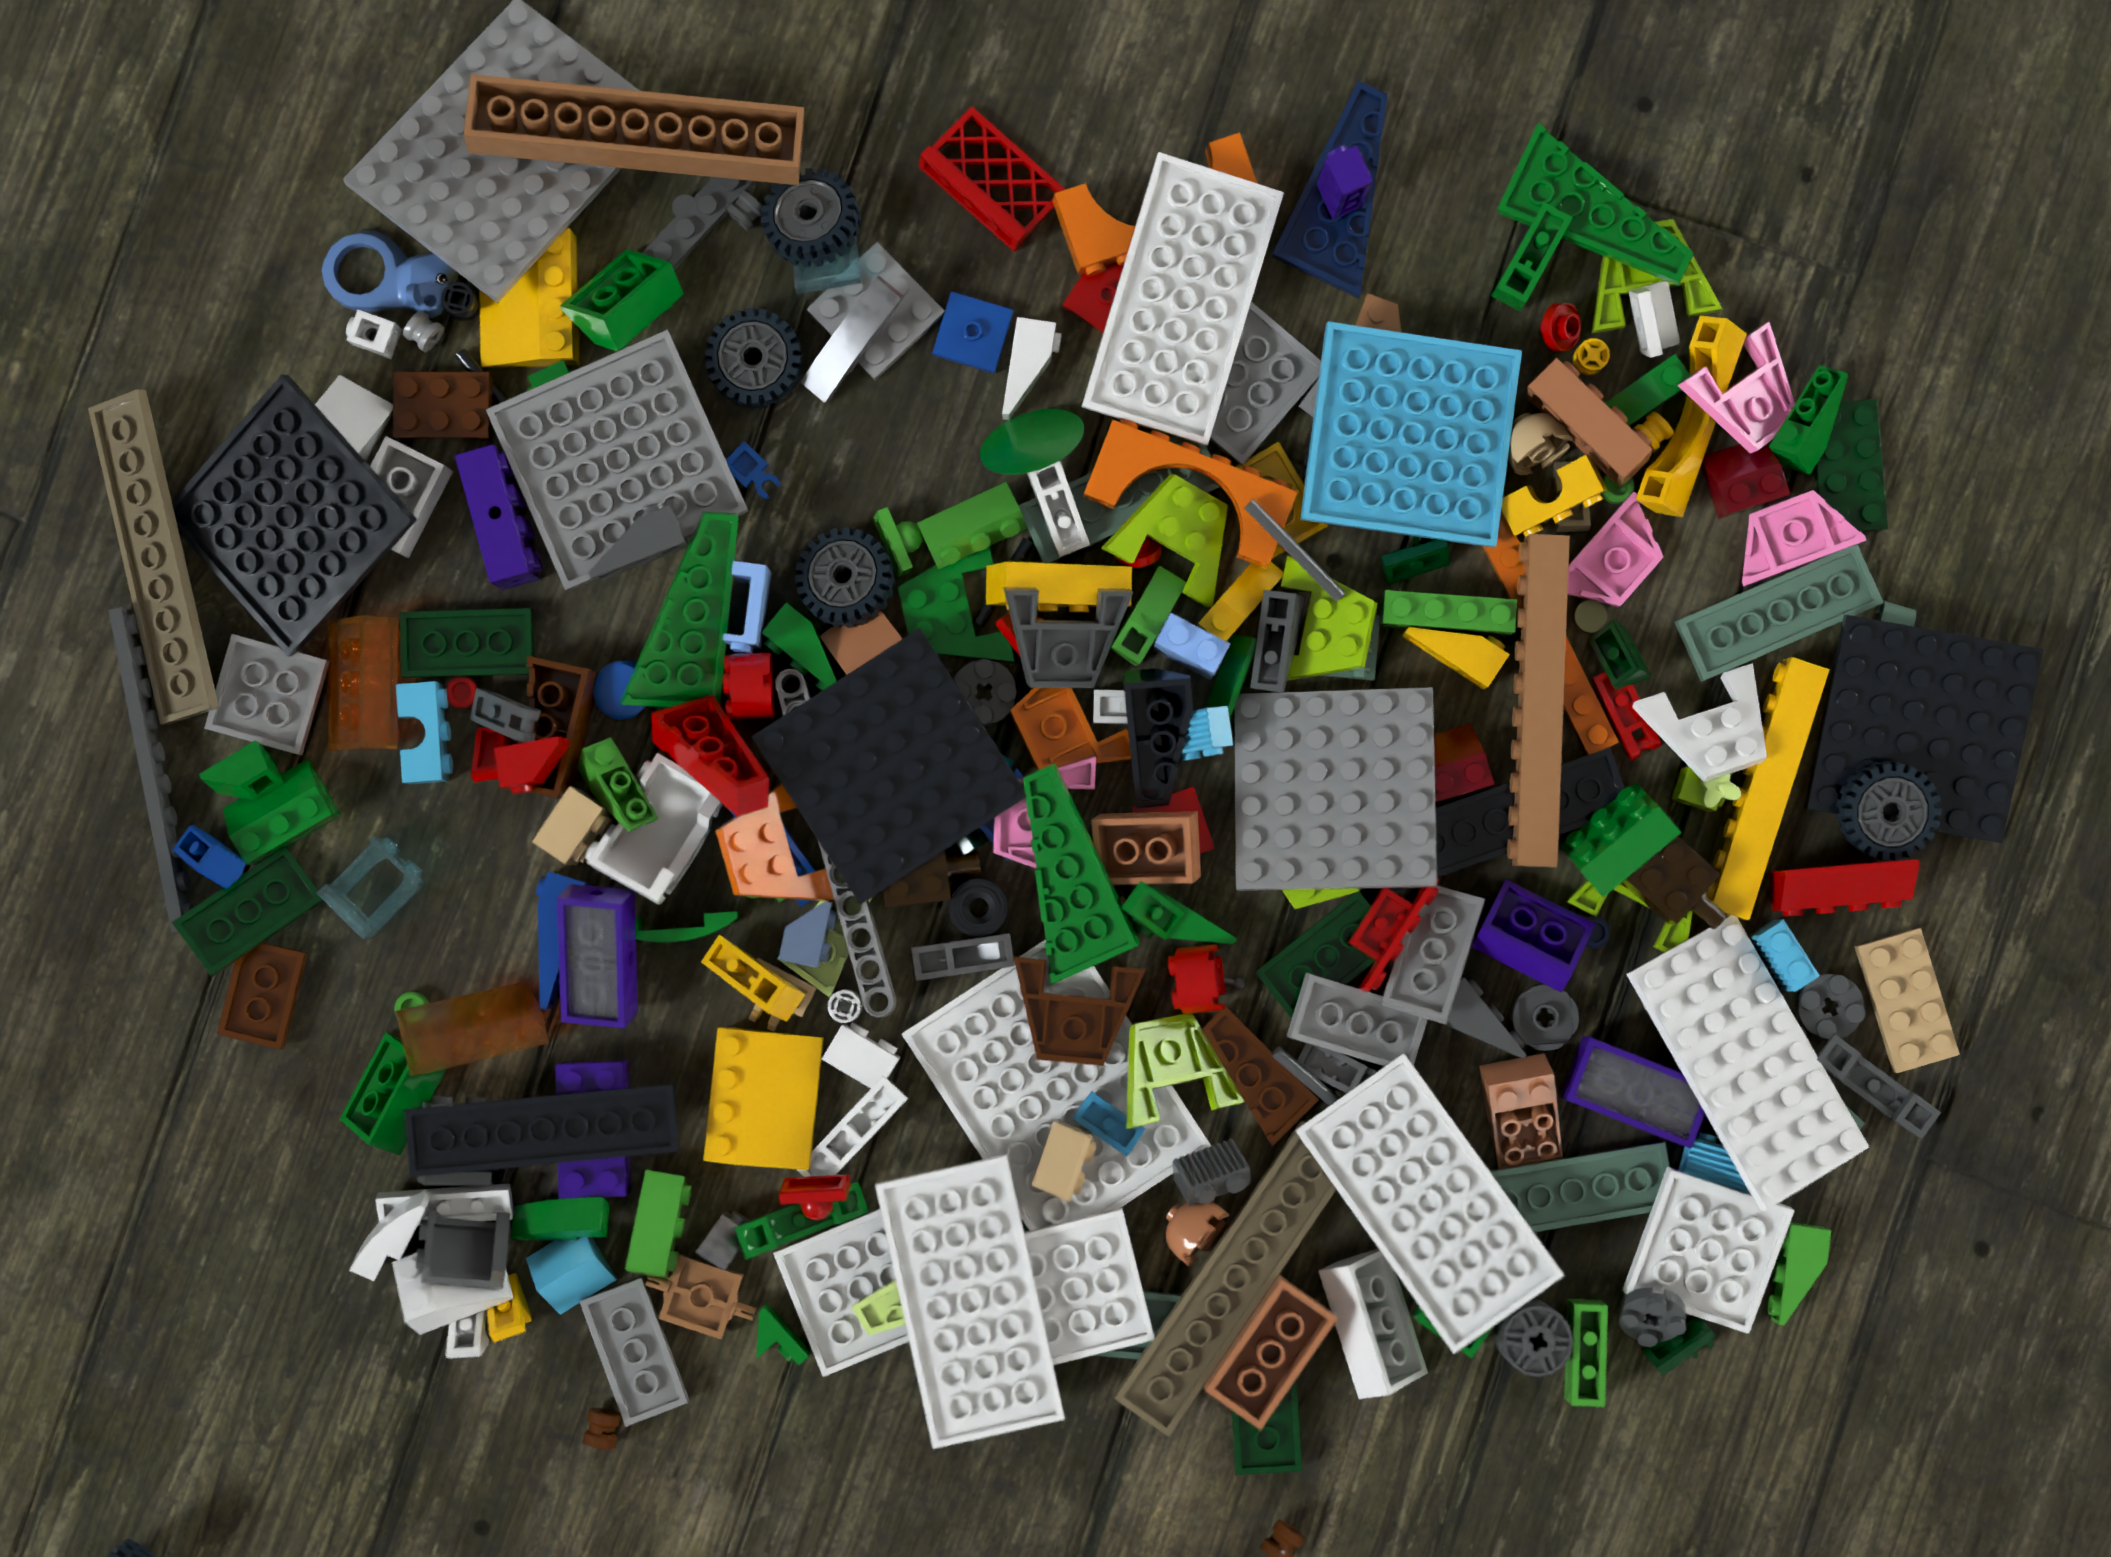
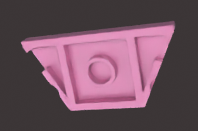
M1814 490L1751 513L1749 515L1742 578L1743 587L1863 543L1867 539L1861 531L1859 532L1845 517L1828 505Z
M1632 492L1570 562L1568 566L1567 594L1620 607L1663 559L1661 549L1653 538L1651 525L1648 519H1645L1640 504L1636 500L1637 494L1635 492Z

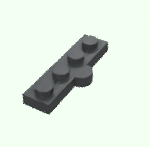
M712 177L694 197L687 194L679 195L672 203V211L675 218L641 254L671 262L675 270L728 213L725 208L728 204L735 203L738 200V194L741 190L744 189L748 192L754 185L753 181Z

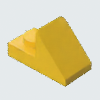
M516 1273L508 1275L514 1299L487 1309L489 1335L494 1342L526 1332L525 1324L532 1320Z

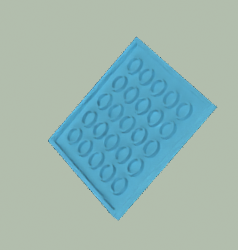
M1327 322L1300 520L1496 547L1522 350Z

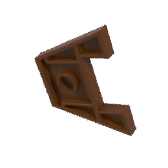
M1014 957L1037 1060L1104 1066L1146 969L1112 966L1110 998L1104 999L1044 993L1047 960Z

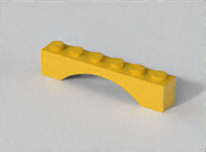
M1700 316L1689 345L1690 376L1706 367L1720 391L1724 393L1728 389L1747 333L1727 318ZM1688 395L1674 435L1656 461L1646 469L1636 497L1638 502L1655 513L1683 517L1716 423Z

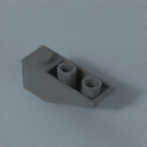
M1461 977L1447 1021L1448 1026L1514 1056L1525 1058L1527 1055L1521 1049L1525 1046L1522 1039L1514 1030L1508 1032L1501 1024L1504 1017L1493 1004L1488 1007L1480 998L1484 992L1472 978L1467 981L1464 977Z

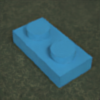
M1092 1090L1072 1117L1126 1157L1146 1130L1143 1126L1126 1130L1127 1115Z

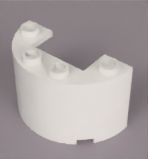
M657 753L652 762L647 760L643 764L638 777L640 778V787L658 815V820L631 832H628L620 823L617 826L612 824L600 843L597 841L592 843L585 858L588 859V865L660 905L666 898L662 896L664 892L669 895L673 892L697 856L711 830L712 816L715 818L718 816L723 804L682 767Z

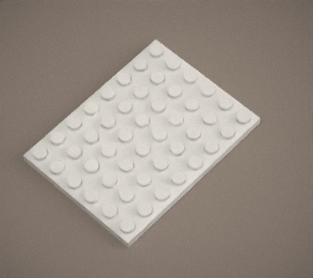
M1046 939L1019 956L1022 958L1047 960L1044 993L1110 998V990L1094 966L1050 985L1049 961L1045 951ZM1016 966L1001 968L903 1032L902 1036L982 1159L1007 1154L1020 1217L1029 1231L1119 1209L1173 1173L1172 1161L1175 1158L1179 1159L1181 1156L1185 1157L1187 1153L1192 1154L1193 1151L1198 1152L1199 1149L1203 1150L1205 1147L1209 1148L1211 1146L1173 1086L1157 1088L1152 1091L1160 1121L1143 1126L1146 1129L1127 1157L1092 1133V1141L1096 1142V1148L1090 1164L1083 1163L1081 1172L1085 1173V1180L1079 1196L1073 1194L1069 1202L1033 1186L1032 1181L1054 1119L1089 1131L1072 1117L1091 1090L1127 1115L1129 1026L1132 1024L1127 1016H1125L1104 1066L1037 1060Z

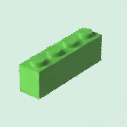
M1385 590L1380 598V627L1403 629L1413 627L1445 632L1510 636L1515 633L1517 599Z

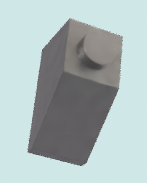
M725 1211L696 1253L722 1270H725L741 1249L734 1227L750 1220L737 1211H733L731 1214Z

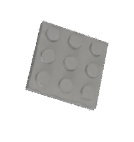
M878 242L807 308L811 316L832 336L856 302L879 275L904 296L874 344L866 349L858 362L875 381L945 313L933 298Z
M232 634L215 689L219 708L209 711L204 729L251 742L256 740L265 746L303 755L330 661L299 652L288 657L280 647Z

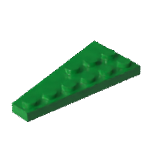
M1538 122L1497 208V213L1531 226L1542 204L1545 202L1573 217L1561 239L1679 286L1694 252L1664 227L1661 228L1647 216L1644 210L1632 204L1619 189L1587 162H1582L1569 151V147L1563 142L1557 141Z
M703 511L620 700L622 705L673 707L712 694L720 705L724 655L726 651V643L723 641L724 634H727L733 579L732 566L735 559L739 518L736 513Z
M1055 763L1023 778L1024 791L1027 796L1025 797L1028 818H1030L1032 831V852L1035 854L1036 861L1035 874L1041 921L1044 923L1045 951L1050 968V985L1140 945L1138 937L1125 910L1121 908V901Z

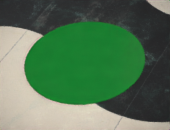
M1043 409L1019 415L997 427L985 439L980 449L981 462L987 469L1007 475L1025 474L1044 469L1062 460L1077 447L1084 434L1083 422L1076 414L1061 409Z

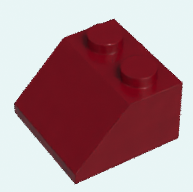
M1739 444L1704 455L1701 468L1718 520L1779 501L1790 495L1781 464L1767 444L1751 454Z
M1471 724L1434 734L1435 802L1495 785L1486 754Z

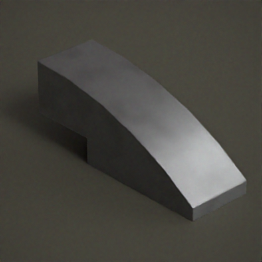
M1010 933L911 948L916 981L1015 966Z

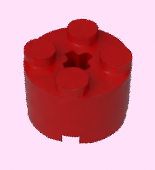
M771 653L724 655L725 674H723L724 694L728 693V700L726 701L728 718L730 720L775 717L774 669Z
M1217 944L1177 948L1175 955L1168 957L1170 975L1176 978L1177 989H1172L1174 1009H1181L1183 1014L1225 1009V1003H1219V995H1226L1222 957L1215 958L1214 951L1219 950Z

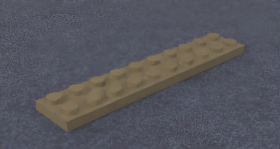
M136 389L92 406L88 410L160 725L171 724L218 709L219 705L146 390Z
M1300 1121L1295 1130L1304 1125L1305 1122ZM1295 1130L1154 1335V1340L1150 1341L1113 1395L1115 1400L1168 1437L1336 1191V1187Z

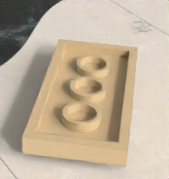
M1921 928L1911 929L1854 946L1892 1072L1900 1073L1960 1055Z

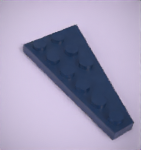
M1359 80L1272 253V257L1357 299L1360 298L1379 150L1388 95ZM1343 145L1347 149L1357 145L1373 179V183L1361 208L1332 220L1316 184L1325 159L1328 158L1327 154L1330 151Z

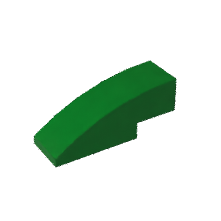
M604 1197L546 1200L514 1206L511 1239L577 1240L578 1237H607L610 1204Z

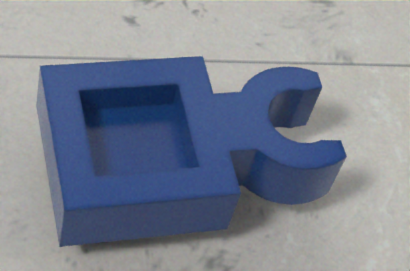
M745 441L726 459L733 477L746 489L752 483H755L757 493L765 500L770 498L763 491L765 483L772 482L778 488L781 486L776 476L763 472L769 466L768 463Z

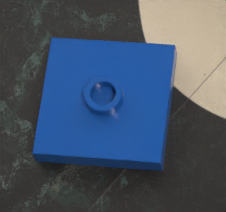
M951 291L932 355L995 374L1013 316V310Z

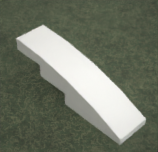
M883 1076L812 1151L810 1170H796L804 1177L836 1175L908 1098Z

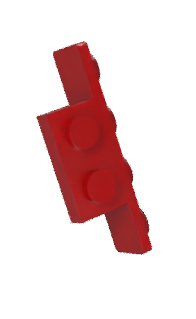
M1422 887L1412 904L1388 888L1381 889L1348 942L1375 960V963L1361 983L1360 990L1369 992L1371 988L1377 990L1386 976V973L1383 972L1384 967L1389 960L1394 962L1404 947L1400 943L1406 932L1412 934L1421 920L1418 913L1424 904L1429 906L1432 903L1439 889L1436 887Z

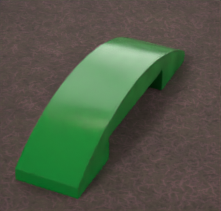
M741 911L704 913L705 927L643 931V918H635L636 939L648 942H680L702 938L719 932L741 918Z
M856 1181L851 1183L846 1201H833V1209L825 1219H809L804 1215L801 1203H796L734 1227L744 1258L747 1260L773 1250L777 1246L869 1213L859 1182Z

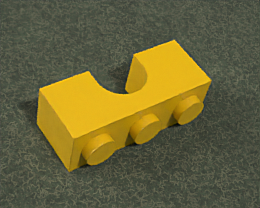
M1585 455L1556 470L1562 482V491L1560 496L1551 503L1540 500L1531 485L1525 486L1502 499L1501 510L1514 536L1524 534L1527 537L1529 534H1537L1544 530L1541 524L1553 518L1554 522L1558 523L1573 515L1572 508L1582 503L1587 508L1603 500L1601 493L1608 489L1591 455Z

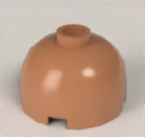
M1187 1202L1183 1205L1176 1203L1166 1216V1219L1170 1221L1166 1228V1242L1170 1250L1186 1265L1194 1264L1199 1260L1194 1254L1198 1250L1206 1252L1211 1247L1226 1224L1221 1218L1229 1217V1213L1213 1202L1207 1204L1195 1203L1189 1205Z

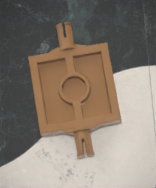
M684 1254L679 1256L676 1270L668 1279L648 1275V1280L645 1286L664 1291V1304L659 1319L721 1340L729 1320L734 1315L753 1321L757 1310L756 1307L738 1302V1291L744 1274L729 1269L722 1270L714 1264Z

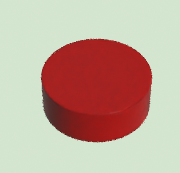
M467 676L452 678L446 686L448 702L460 709L471 708L476 688H479V685L474 679Z

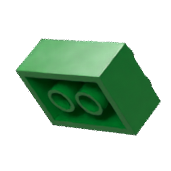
M1635 782L1631 787H1626L1620 791L1617 798L1607 807L1595 812L1591 820L1582 828L1571 832L1560 847L1601 896L1605 897L1681 832L1654 800Z

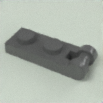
M476 688L470 720L516 741L525 743L535 740L536 733L533 732L535 721H539L541 710L525 706L491 690Z

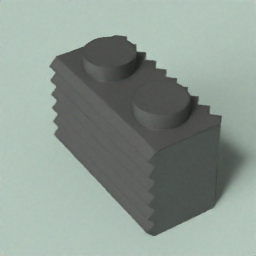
M1231 1138L1228 1141H1223L1221 1144L1217 1143L1215 1146L1211 1145L1209 1148L1199 1149L1198 1152L1187 1153L1185 1157L1181 1156L1179 1159L1175 1158L1172 1161L1174 1181L1189 1205L1195 1203L1207 1204L1217 1196L1228 1192L1238 1193L1247 1185H1250V1167Z

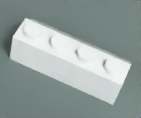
M1379 1248L1337 1261L1319 1270L1330 1309L1338 1318L1335 1321V1325L1359 1399L1388 1396L1428 1373L1397 1273Z

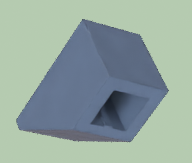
M825 901L785 927L778 960L820 968L821 962L827 963L831 949V943L826 942L828 930L835 929L838 911L833 910L834 903Z

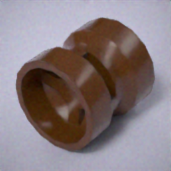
M590 1408L587 1417L590 1424L589 1429L584 1432L583 1444L598 1449L616 1448L617 1436L615 1435V1430L621 1423V1413L605 1408Z
M1278 1519L1273 1526V1534L1270 1538L1264 1539L1260 1549L1269 1557H1292L1295 1548H1300L1306 1538L1290 1524Z

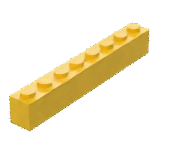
M1794 657L1784 659L1783 663L1779 662L1773 674V681L1776 682L1773 694H1768L1763 705V712L1766 715L1762 728L1767 758L1763 763L1743 769V775H1746L1743 787H1739L1741 796L1739 799L1733 800V806H1736L1733 818L1727 820L1723 829V837L1726 840L1723 849L1717 851L1713 860V868L1721 875L1706 891V896L1722 911L1726 912L1727 916H1734L1739 920L1750 919L1830 669Z

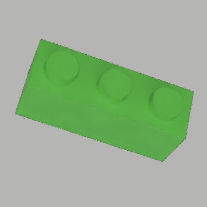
M1007 482L917 523L938 570L1028 529Z
M645 1170L625 1268L628 1272L669 1278L670 1271L675 1272L679 1252L674 1251L676 1238H682L685 1227V1219L680 1218L683 1205H689L692 1186L687 1185L688 1180L685 1176Z
M1567 1298L1566 1322L1570 1326L1573 1344L1571 1355L1565 1363L1564 1399L1571 1406L1605 1407L1608 1305L1601 1300Z

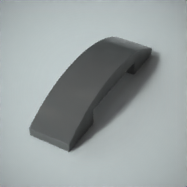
M1832 1034L1817 1055V1060L1823 1065L1826 1072L1865 1102L1919 1139H1923L1941 1114L1940 1111L1920 1096L1908 1091L1862 1057L1859 1051L1836 1034Z

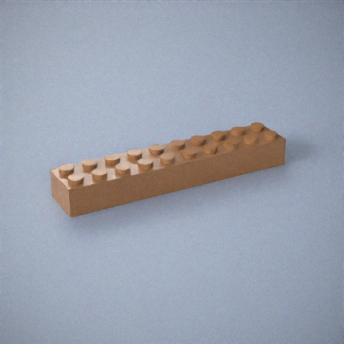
M471 74L463 136L467 152L472 154L799 185L804 132V107Z

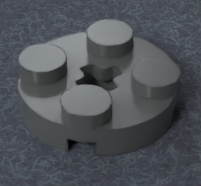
M980 659L966 664L956 674L954 682L982 725L998 723L1010 714L1009 711L1014 707L1017 692L1015 680L1005 666L988 659ZM979 684L984 687L988 684L992 686L990 691L992 698L987 701V699L982 698L979 701L975 697L978 694L976 687Z
M1819 974L1818 978L1799 990L1798 1002L1795 1005L1797 1019L1807 1032L1819 1038L1830 1039L1832 1034L1844 1038L1855 1031L1865 1017L1863 996L1859 988L1845 976ZM1826 998L1837 1002L1838 1006L1835 1008L1836 1012L1833 1015L1830 1012L1824 1013L1822 1011V1008L1826 1005L1824 1001Z
M1539 984L1529 987L1516 997L1511 1010V1023L1513 1030L1525 1044L1537 1050L1550 1051L1561 1048L1574 1035L1579 1024V1012L1576 1003L1565 991L1559 992L1545 984ZM1542 1008H1546L1547 1013L1554 1016L1553 1020L1548 1021V1026L1542 1027V1023L1536 1020V1015L1541 1013Z
M1653 1287L1639 1288L1629 1292L1622 1298L1619 1309V1325L1628 1336L1637 1339L1641 1346L1653 1347L1658 1342L1670 1340L1686 1331L1685 1304L1678 1295L1664 1289V1294L1653 1292Z

